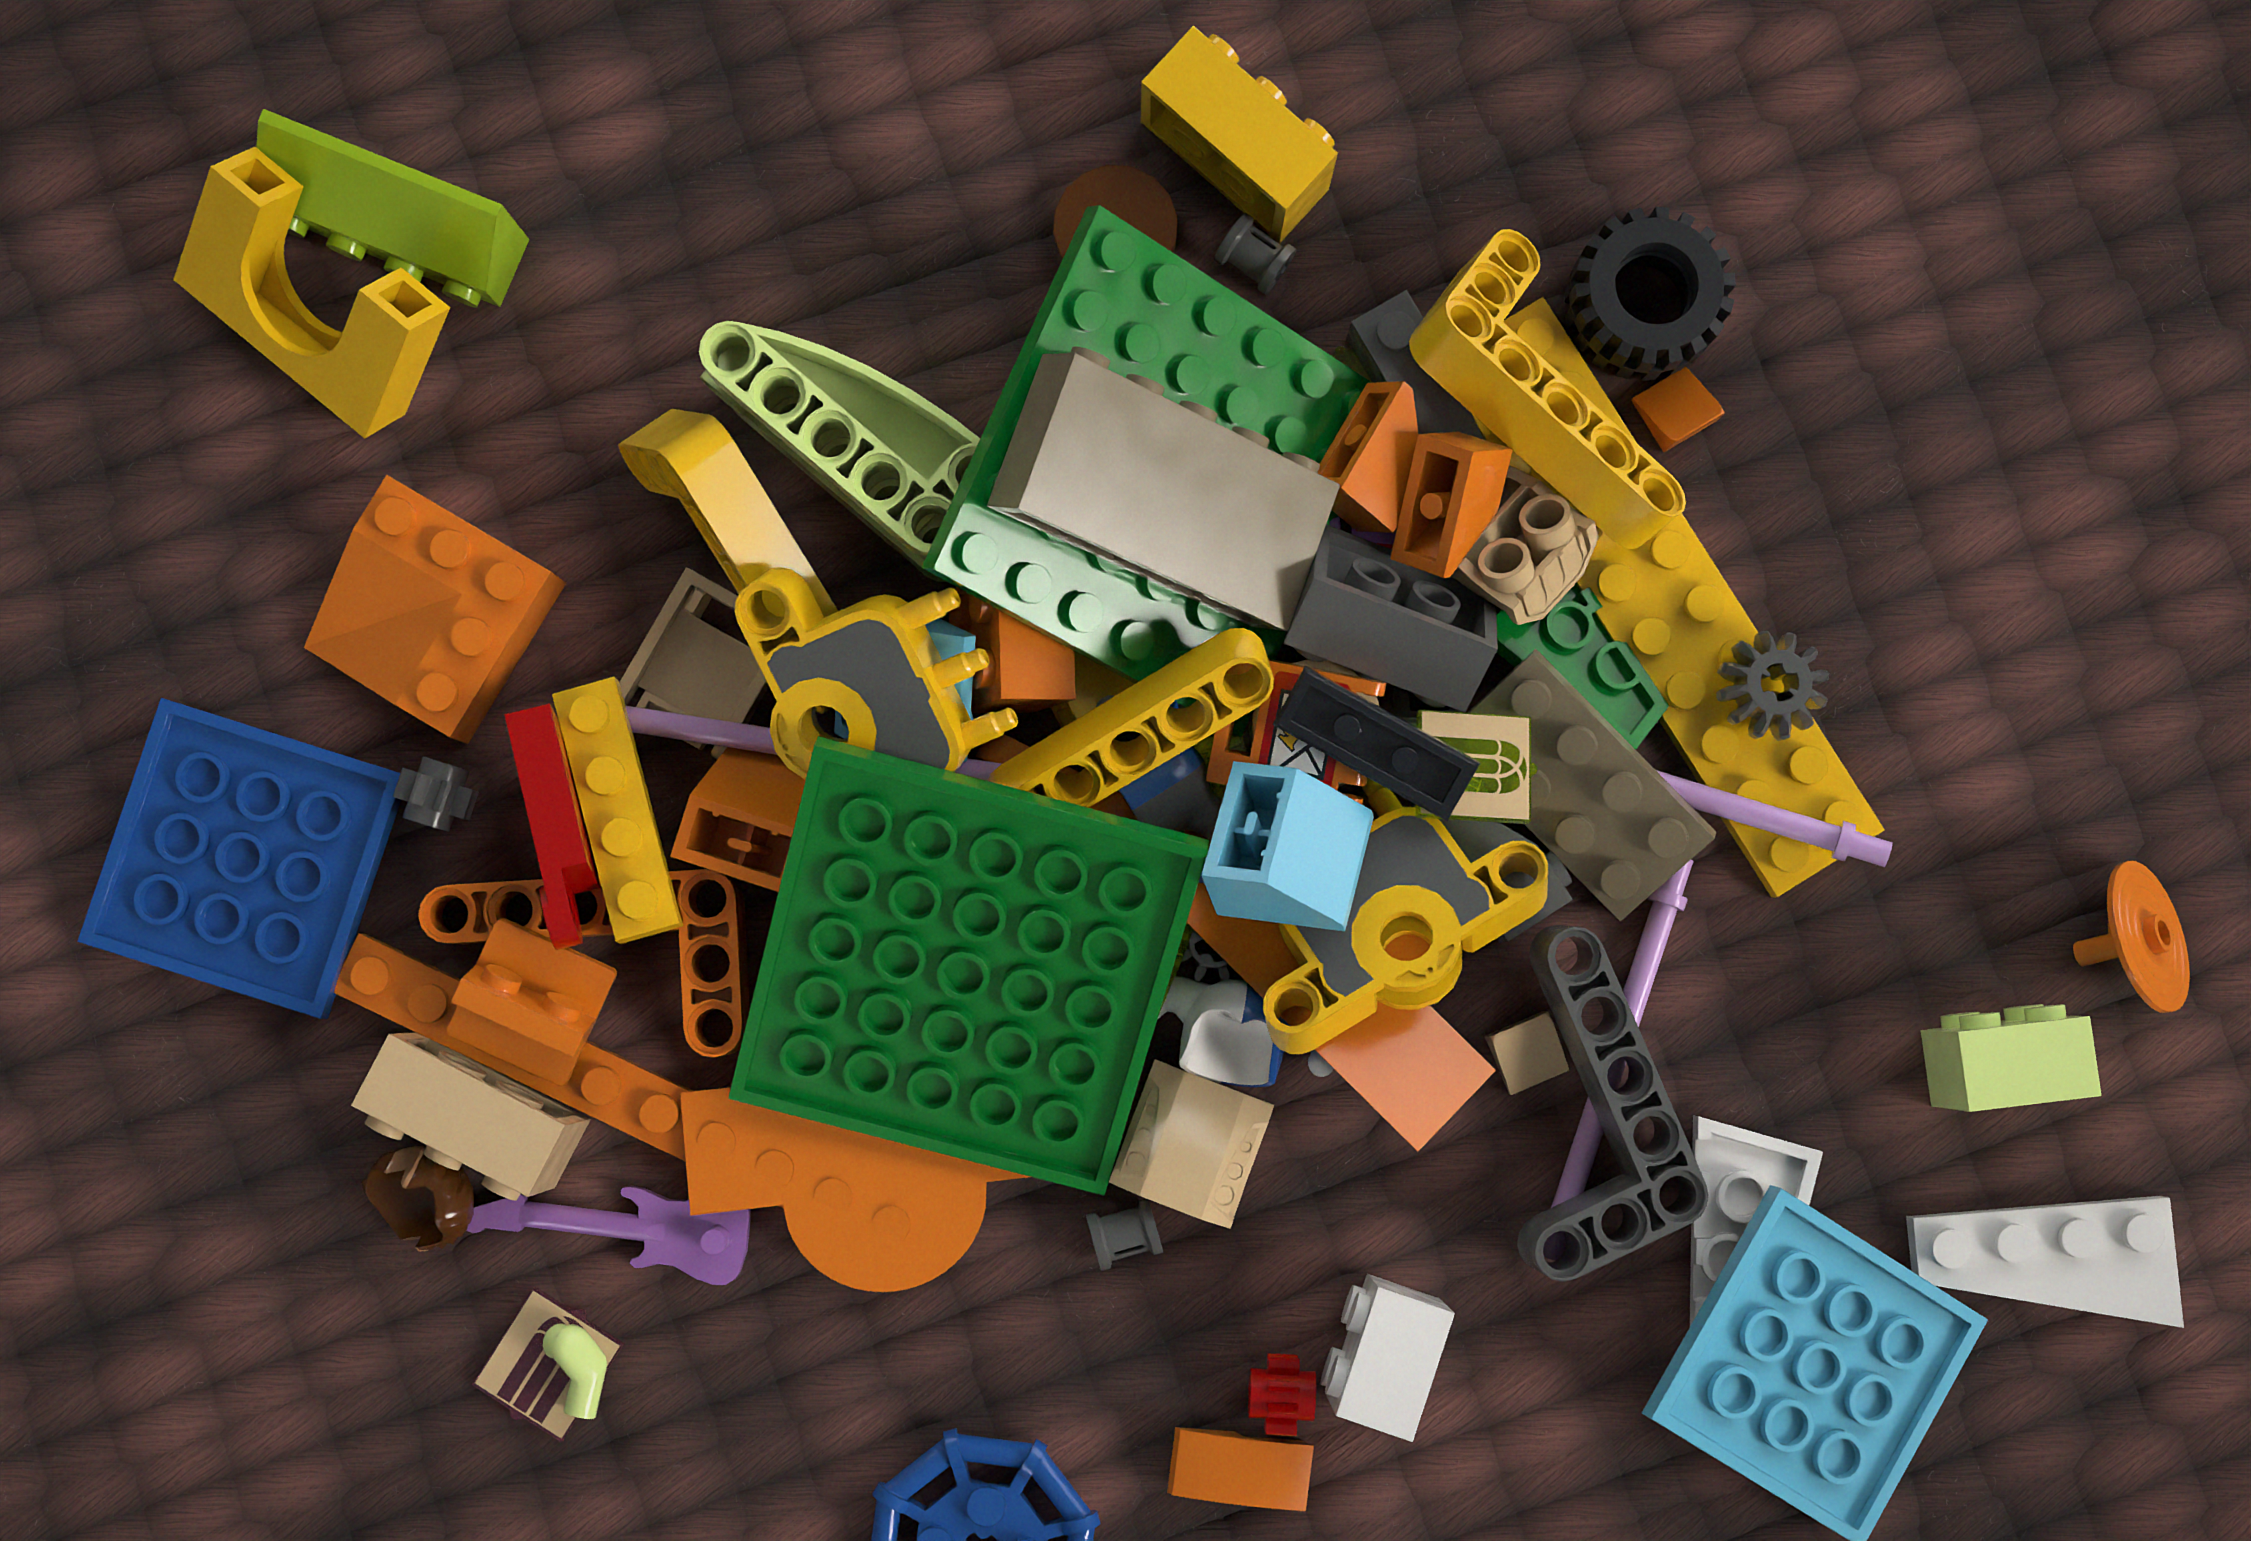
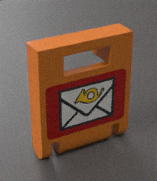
M1268 658L1274 677L1273 690L1269 698L1259 707L1251 752L1229 749L1234 722L1218 730L1214 735L1206 781L1227 785L1233 761L1298 768L1337 791L1339 782L1355 786H1366L1368 777L1273 725L1274 720L1305 666ZM1239 663L1233 665L1226 673L1241 675L1248 672L1253 665L1250 663ZM1309 667L1356 694L1359 692L1372 697L1384 696L1386 682ZM1342 793L1360 804L1363 803V798L1360 796Z

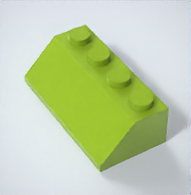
M263 109L258 120L256 147L304 186L287 233L304 238L307 230L327 237L326 246L348 258L362 261L365 253L386 261L384 269L389 273L402 267L419 282H421L424 276L444 284L441 292L462 304L477 308L480 300L501 307L529 242V238L502 204Z

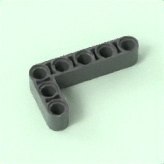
M1553 925L1545 927L1533 939L1529 953L1531 965L1622 1173L1611 1180L1533 1216L1524 1223L1519 1231L1517 1246L1519 1255L1525 1264L1553 1280L1565 1282L1579 1278L1693 1223L1701 1217L1706 1209L1709 1194L1706 1182L1601 941L1596 934L1586 928ZM1570 938L1577 947V961L1570 970L1563 972L1556 963V949L1560 942ZM1596 997L1602 1004L1603 1018L1598 1027L1592 1031H1587L1582 1023V1009L1586 1002ZM1623 1057L1629 1069L1628 1079L1622 1087L1613 1090L1608 1083V1069L1613 1061ZM1649 1117L1654 1126L1653 1138L1647 1146L1638 1149L1633 1138L1634 1128L1643 1118ZM1675 1176L1680 1187L1679 1196L1673 1204L1663 1208L1659 1198L1660 1188L1667 1179ZM1619 1204L1623 1213L1622 1223L1614 1233L1605 1235L1601 1226L1602 1216L1610 1206ZM1562 1231L1566 1241L1565 1250L1556 1261L1547 1263L1543 1255L1544 1243L1553 1233Z

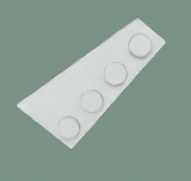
M1693 1115L1692 1152L1706 1182L1709 1196L1707 1207L1703 1214L1691 1223L1690 1326L1769 1186L1782 1188L1805 1204H1810L1823 1154L1822 1151Z
M2152 1196L1906 1216L1911 1270L1934 1286L2184 1328L2169 1197Z

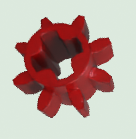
M1267 1353V1369L1250 1368L1248 1418L1264 1419L1265 1435L1297 1436V1420L1314 1421L1316 1409V1371H1301L1298 1355Z

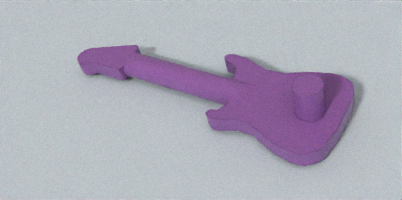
M626 1186L621 1189V1195L631 1199L638 1206V1215L528 1201V1197L520 1194L517 1201L503 1198L474 1207V1215L467 1231L477 1233L485 1228L519 1232L524 1227L644 1241V1250L641 1255L633 1257L630 1261L634 1268H644L656 1264L669 1265L680 1269L697 1280L712 1285H726L738 1277L748 1251L751 1209L690 1216L689 1199H669L638 1186Z

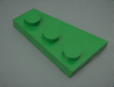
M1575 584L1543 619L1521 625L1513 623L1507 613L1499 609L1496 613L1498 645L1496 653L1515 668L1536 648L1636 750L1669 705L1627 642L1612 641L1595 614L1603 606L1591 588L1588 587L1580 591Z

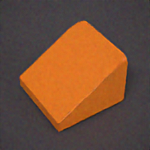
M1686 366L1631 399L1663 452L1668 451L1713 424L1725 414L1719 402Z

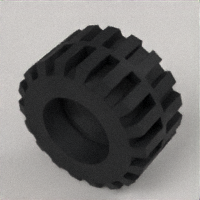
M1655 207L1650 216H1644L1642 208L1628 211L1622 221H1619L1615 216L1605 223L1597 235L1594 234L1586 244L1568 276L1571 280L1565 288L1564 303L1570 304V309L1566 313L1565 319L1568 329L1577 327L1579 335L1574 341L1581 352L1590 347L1597 354L1592 363L1603 370L1609 362L1617 366L1615 376L1629 379L1634 372H1641L1642 381L1656 380L1665 371L1670 376L1682 370L1687 363H1693L1724 328L1723 322L1731 314L1734 299L1728 298V295L1736 287L1735 272H1724L1723 268L1731 260L1726 248L1723 247L1715 251L1711 246V242L1717 235L1708 226L1701 233L1691 227L1696 217L1682 212L1676 221L1669 219V208ZM1632 266H1648L1664 273L1671 279L1678 290L1681 301L1679 318L1667 324H1649L1631 316L1623 308L1617 297L1615 288L1617 273Z

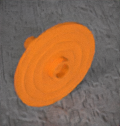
M2137 861L2122 862L2113 869L2108 882V934L2075 942L2073 945L2074 956L2080 966L2119 958L2130 983L2147 1005L2160 1013L2177 1011L2183 1006L2187 998L2190 982L2187 946L2179 918L2162 884L2146 866Z

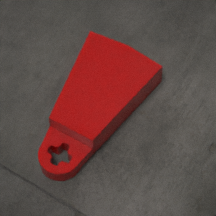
M549 703L504 714L544 884L539 887L543 914L555 950L583 944L575 894L600 888L559 720Z

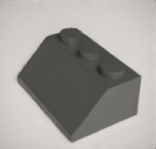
M1326 524L1288 632L1285 631L1284 644L1292 646L1300 655L1307 659L1318 662L1329 660L1354 670L1359 677L1386 682L1410 691L1419 700L1430 706H1449L1466 712L1498 649L1496 606L1468 589L1453 577L1442 578L1391 560L1392 549Z

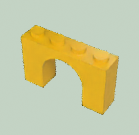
M252 147L210 166L173 280L364 439L404 416L450 307L401 267L359 289L343 332L327 326L317 319L300 300L291 284L285 265V238L304 186L257 147Z

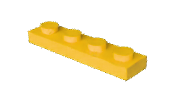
M610 677L552 694L615 941L622 944L682 927L681 915L619 681L615 677Z

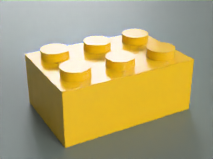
M1192 26L1141 81V123L1237 208L1253 217V222L1280 244L1329 190L1338 152L1332 148L1335 145L1334 140L1316 121L1307 118L1303 122L1285 106L1287 100L1283 93L1270 80L1263 76H1259L1255 80L1237 64L1239 62L1238 55L1226 41L1215 34H1211L1207 38L1195 26Z

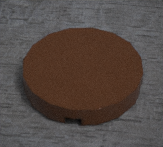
M1104 165L1084 172L1065 188L1055 208L1053 236L1061 260L1064 258L1086 207L1101 205L1171 252L1176 247L1178 217L1169 193L1153 176L1132 166Z

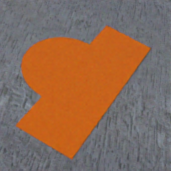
M1185 830L1183 832L1185 834L1204 838L1200 833H1196L1190 830ZM1198 882L1186 923L1264 999L1267 990L1276 981L1300 967L1286 946L1278 923L1217 915L1205 884ZM1402 935L1394 938L1384 951L1400 961H1411L1424 955L1429 950L1430 945L1418 936ZM1377 1001L1375 1013L1314 1049L1417 1152L1496 1071L1430 1005L1419 1010L1395 1009ZM1292 1006L1283 1011L1280 1016L1290 1026H1297L1305 1023L1310 1018L1312 1012L1303 1006Z
M731 1087L680 1093L690 1216L783 1205L788 1230L803 1256L817 1270L830 1279L854 1289L871 1292H895L922 1285L943 1274L965 1254L980 1229L986 1209L987 1182L1030 1177L728 1099ZM720 1122L728 1125L733 1130L736 1137V1146L728 1158L697 1144L698 1134L703 1127L710 1123ZM771 1150L783 1151L789 1155L794 1164V1174L786 1186L755 1171L756 1162L761 1155ZM828 1178H838L846 1182L852 1192V1202L849 1209L842 1213L814 1200L813 1194L819 1183ZM897 1206L908 1214L911 1226L908 1236L903 1241L872 1227V1219L881 1208Z

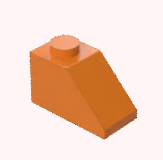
M1405 381L1367 383L1320 462L1318 474L1340 484L1332 511L1357 532L1394 533L1398 526L1419 434L1413 389Z
M1462 432L1418 434L1390 559L1442 578L1451 577L1498 512L1513 449Z

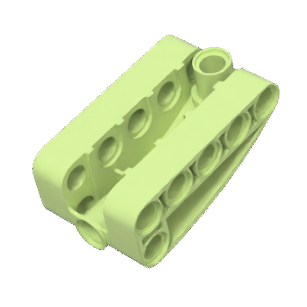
M734 321L720 322L709 328L700 341L699 355L702 365L706 370L699 378L728 404L738 416L920 572L934 581L947 582L921 567L932 545L929 541L936 536L980 438L955 418L913 390L877 370L825 346L780 331ZM893 495L891 498L884 500L886 497Z

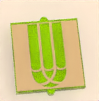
M1418 710L1416 713V727L1480 762L1479 767L1448 820L1529 824L1531 822V777L1538 770L1536 764L1531 762V717ZM1415 804V818L1442 819Z

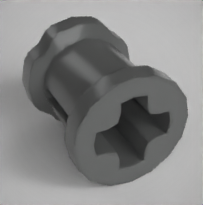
M1244 213L1222 241L1214 256V261L1220 265H1224L1227 262L1257 282L1258 290L1267 295L1280 280L1292 262L1297 250L1290 244L1282 246L1253 226L1254 218Z
M1149 1199L1139 1200L1137 1207L1099 1217L1095 1212L1086 1214L1101 1271L1111 1269L1112 1261L1146 1251H1150L1153 1255L1163 1253Z

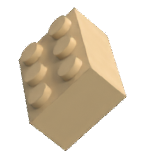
M416 1032L388 1034L351 1106L368 1114L365 1124L376 1132L395 1140H401L405 1133L427 1145L423 1154L432 1161L453 1170H459L461 1165L465 1164L485 1175L481 1183L484 1187L514 1201L518 1200L520 1194L530 1197L556 1187L591 1120L526 1085Z

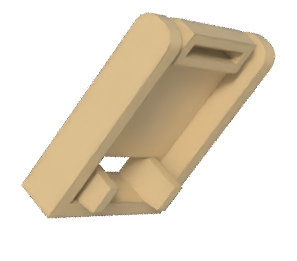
M686 567L619 682L625 706L629 704L637 689L641 687L645 692L636 706L638 708L748 724L769 685L749 646L700 619L712 598L735 610V601L738 596ZM685 741L691 744L692 746L698 748L699 750H702L707 745L704 743ZM714 745L711 756L718 759L727 747Z

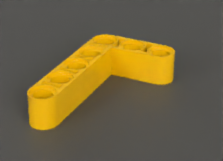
M1502 229L1460 269L1414 330L1409 340L1410 352L1414 360L1428 375L1508 447L1512 448L1518 456L1587 518L1595 521V525L1608 537L1622 547L1628 549L1639 548L1684 511L1686 505L1685 494L1678 481L1503 322L1539 272L1541 263L1535 246L1528 238L1517 231Z
M670 409L618 444L619 451L627 466L647 490L679 498L738 594L768 570L782 567L792 569L803 577L824 617L838 612L736 443L715 417L709 414ZM762 590L763 605L768 612L775 616L784 617L785 608L779 596L772 591ZM816 706V711L820 714H824L831 709V707Z
M1230 628L1220 632L1001 764L990 774L987 781L1087 808L1091 807L1264 703L1273 690L1274 677L1262 640L1254 632L1244 628ZM1239 663H1250L1253 665L1248 672L1241 675L1226 673L1233 665ZM1182 697L1197 699L1196 702L1186 708H1173L1170 706L1175 700ZM1126 731L1140 733L1136 739L1128 742H1120L1114 739L1118 734ZM1069 765L1085 767L1081 772L1071 775L1059 772L1062 768Z

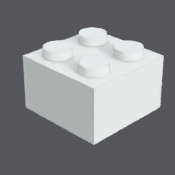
M1370 1274L1366 1275L1362 1288L1352 1285L1341 1317V1322L1347 1324L1346 1330H1348L1342 1350L1334 1347L1331 1348L1320 1382L1321 1385L1326 1386L1325 1394H1327L1326 1397L1335 1415L1413 1442L1455 1313L1440 1298Z

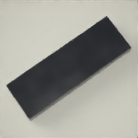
M1306 665L1273 722V725L1445 821H1448L1480 765V762Z

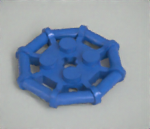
M957 1428L943 1431L944 1438L888 1482H878L872 1493L876 1499L871 1541H897L901 1513L919 1522L916 1541H967L966 1538L974 1532L981 1539L992 1535L997 1541H1048V1539L1062 1535H1068L1067 1541H1094L1095 1528L1101 1524L1098 1511L1088 1508L1045 1451L1048 1446L1047 1444L1038 1439L1034 1443L959 1434ZM967 1461L1019 1469L1011 1483H985L980 1479H972L970 1477ZM949 1466L952 1467L956 1484L931 1504L926 1506L911 1497ZM1031 1476L1062 1515L1061 1518L1045 1522L1022 1492Z

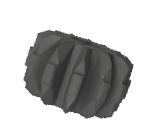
M1761 631L1755 635L1754 648L1744 641L1735 644L1731 651L1737 663L1725 662L1718 668V674L1734 684L1717 691V700L1727 702L1735 699L1739 706L1729 713L1727 717L1728 722L1731 725H1735L1749 716L1751 717L1748 727L1749 737L1754 739L1761 738L1768 727H1770L1771 733L1777 741L1790 737L1791 724L1802 731L1809 729L1814 724V721L1807 708L1821 709L1826 706L1828 701L1827 697L1822 693L1812 689V686L1829 680L1827 670L1820 669L1811 672L1807 665L1816 659L1818 655L1817 649L1809 647L1796 655L1794 653L1797 644L1796 635L1790 632L1782 635L1777 645L1769 631ZM1767 677L1774 681L1782 680L1784 691L1777 695L1772 691L1763 692L1761 680Z

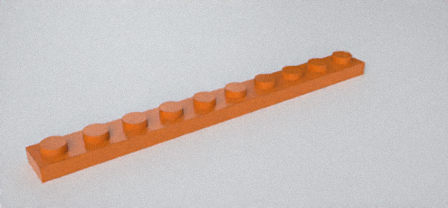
M358 933L342 966L334 990L335 994L686 1162L680 1093L692 1092L693 1090L589 1040L586 1041L568 1082L563 1086H558L454 1039L447 1034V1027L457 1007L456 1004L451 1003V1000L461 979L364 933ZM714 1122L701 1129L697 1137V1144L728 1158L735 1149L736 1137L728 1125ZM771 1150L759 1157L756 1162L755 1171L786 1186L793 1177L794 1164L785 1152ZM828 1178L818 1184L814 1191L813 1199L844 1214L851 1205L852 1192L849 1185L843 1180ZM883 1207L872 1219L873 1228L900 1241H903L909 1234L910 1219L908 1214L900 1207Z

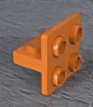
M500 918L494 923L476 965L461 978L451 1000V1003L456 1004L457 1007L447 1027V1034L454 1039L549 1082L563 1086L568 1082L617 976V971L615 968L570 947L555 950L550 938L506 918Z

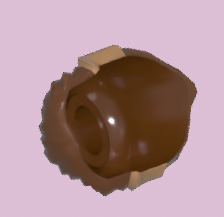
M412 1146L394 1149L391 1152L382 1154L369 1170L367 1177L361 1181L362 1188L369 1201L380 1212L400 1240L419 1239L415 1246L419 1252L432 1250L436 1246L443 1249L448 1243L454 1245L457 1238L463 1236L474 1215L473 1186L462 1166L459 1170L447 1168L426 1157L423 1154L425 1147Z

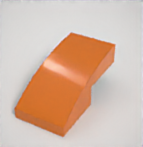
M1175 1427L1167 1493L1173 1496L1218 1503L1306 1511L1314 1446L1301 1440L1246 1437L1234 1431Z

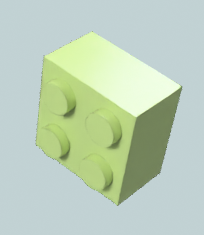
M2036 1004L2003 1008L2005 1020L2002 1021L2000 1019V1012L1981 1014L1980 1012L1943 1015L1940 1016L1941 1028L1921 1030L1931 1107L1972 1112L2102 1096L2090 1016H2066L2065 1004L2048 1006Z

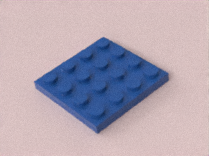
M161 698L77 942L319 1019H328L336 996L334 990L342 966L354 943L401 799L393 797L400 773Z

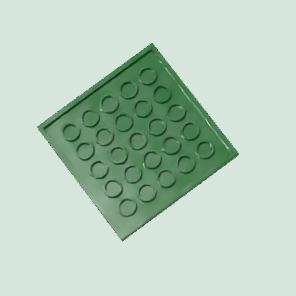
M1101 205L1088 206L921 568L1134 684L1220 632L1230 628H1244L1254 632L1262 640L1267 657L1276 660L1284 642L1285 631L1249 626L987 507L1043 354L1070 353L1073 346L1090 349L1104 355L1111 361L1108 367L1109 370L1125 378L1127 374H1136L1154 380L1164 386L1163 397L1177 404L1185 400L1208 407L1218 414L1215 423L1229 430L1236 426L1258 432L1270 440L1267 449L1283 455L1284 452L1296 453L1310 458L1319 464L1366 384L1373 383ZM1332 510L1330 512L1327 525H1329V522L1333 518L1338 517V515L1334 513ZM1192 697L1177 699L1179 708L1189 707L1197 701V699ZM1253 710L1235 720L1232 736L1242 737Z
M818 736L808 768L728 1099L1105 1195L1207 856L1209 840Z

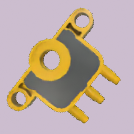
M782 567L770 569L741 590L735 601L734 612L738 625L777 701L771 714L770 735L775 752L789 770L806 780L814 744L819 736L955 772L972 748L1003 736L1005 731L1017 726L1018 718L1015 711L1011 708H1006L999 712L992 711L973 720L970 719L954 684L973 677L975 672L987 668L989 657L984 649L977 648L968 653L961 652L942 660L925 624L945 616L946 612L959 607L960 597L954 588H947L940 592L934 591L911 602H906L900 597L886 594L874 596L826 617L823 616L806 581L792 569ZM762 590L772 591L779 596L785 608L784 617L775 616L768 612L763 605ZM816 706H827L838 711L846 720L849 730L848 738H835L824 732L817 722L815 715Z
M1368 778L1367 785L1362 786V789L1368 796V802L1379 818L1372 822L1346 930L1337 931L1278 923L1283 940L1300 967L1276 981L1267 990L1263 999V1012L1272 1042L1280 1050L1289 1054H1304L1318 1048L1375 1013L1377 1001L1395 1009L1419 1010L1439 1002L1454 988L1462 971V950L1471 953L1477 951L1531 918L1543 908L1548 891V861L1544 853L1536 845L1529 842L1510 841L1471 863L1437 817L1433 814L1421 813V808L1403 807L1391 790ZM1523 872L1529 874L1535 881L1525 888H1512L1507 886L1502 879L1510 873ZM1402 935L1418 936L1430 945L1429 950L1424 955L1411 961H1400L1384 951L1394 938ZM1292 1006H1303L1312 1012L1310 1018L1305 1023L1297 1026H1288L1278 1020L1281 1013Z

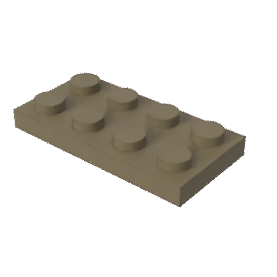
M1536 648L1466 713L1471 715L1529 718V820H1520L1619 921L1623 920L1715 839L1716 831ZM1455 737L1441 738L1443 742L1463 753L1495 755L1499 750V745L1495 740ZM1499 740L1501 743V753L1499 756L1506 757L1517 764L1520 750L1509 742ZM1524 756L1522 764L1519 767L1523 776V781L1525 779L1527 772V765ZM1474 758L1480 762L1475 773L1495 774L1499 769L1498 762L1495 759ZM1500 760L1501 771L1499 774L1507 773L1514 767L1508 762ZM1517 771L1510 776L1499 778L1501 782L1499 794L1512 792L1520 786ZM1478 777L1493 793L1497 792L1499 784L1495 778Z

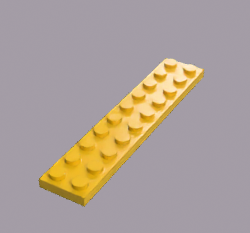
M1544 297L1503 321L1635 441ZM1473 415L1484 440L1508 447ZM1512 451L1510 466L1539 479L1553 493L1564 498L1569 503V506L1583 514L1520 456ZM1683 514L1678 515L1636 549L1620 546L1596 526L1599 536L1586 570L1583 576L1576 582V585L1580 591L1588 587L1591 588L1603 606L1595 614L1612 641L1627 642L1668 703L1669 707L1660 717L1659 722L1698 783L1837 826H1841L1843 821L1856 824L1855 831L1873 837L1883 832L1885 829L1814 719V724L1809 729L1803 731L1791 724L1790 737L1781 741H1777L1774 738L1770 727H1768L1761 738L1754 739L1749 737L1748 727L1751 720L1749 716L1735 725H1731L1728 722L1727 717L1729 713L1739 706L1735 699L1727 702L1717 700V691L1734 684L1722 678L1718 674V668L1725 662L1737 663L1731 648L1738 642L1744 641L1754 648V638L1758 631ZM1770 677L1761 680L1763 692L1772 691L1777 695L1784 691L1782 680L1774 681ZM1721 817L1771 898L1779 897L1837 860L1831 858L1832 851Z

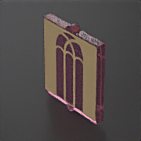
M534 1287L472 1385L510 1409L512 1419L519 1420L523 1417L562 1442L578 1417L570 1416L563 1412L571 1379L554 1358H550L545 1354L543 1339L546 1332L553 1325L560 1323L565 1325L575 1324L585 1329L606 1356V1372L625 1343L587 1320V1314L584 1309L573 1311L539 1288Z

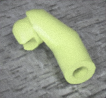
M562 1323L553 1325L544 1336L543 1349L545 1354L550 1358H554L571 1379L563 1412L578 1418L594 1419L596 1418L607 1369L606 1356L589 1333L580 1326Z

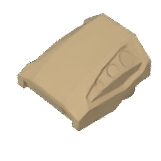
M1509 465L1498 512L1451 577L1493 605L1504 610L1512 622L1517 625L1541 620L1583 576L1599 538L1595 521L1569 506V503L1564 498L1553 493L1539 479Z
M1154 1059L1109 1183L1190 1216L1231 1229L1238 1204L1269 1123L1274 1104Z

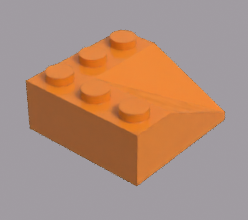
M386 475L351 532L304 648L446 736L469 744L566 585V582L533 560Z

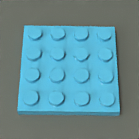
M1770 1185L1643 1409L1642 1414L1848 1541H1867L1988 1319L1787 1191Z

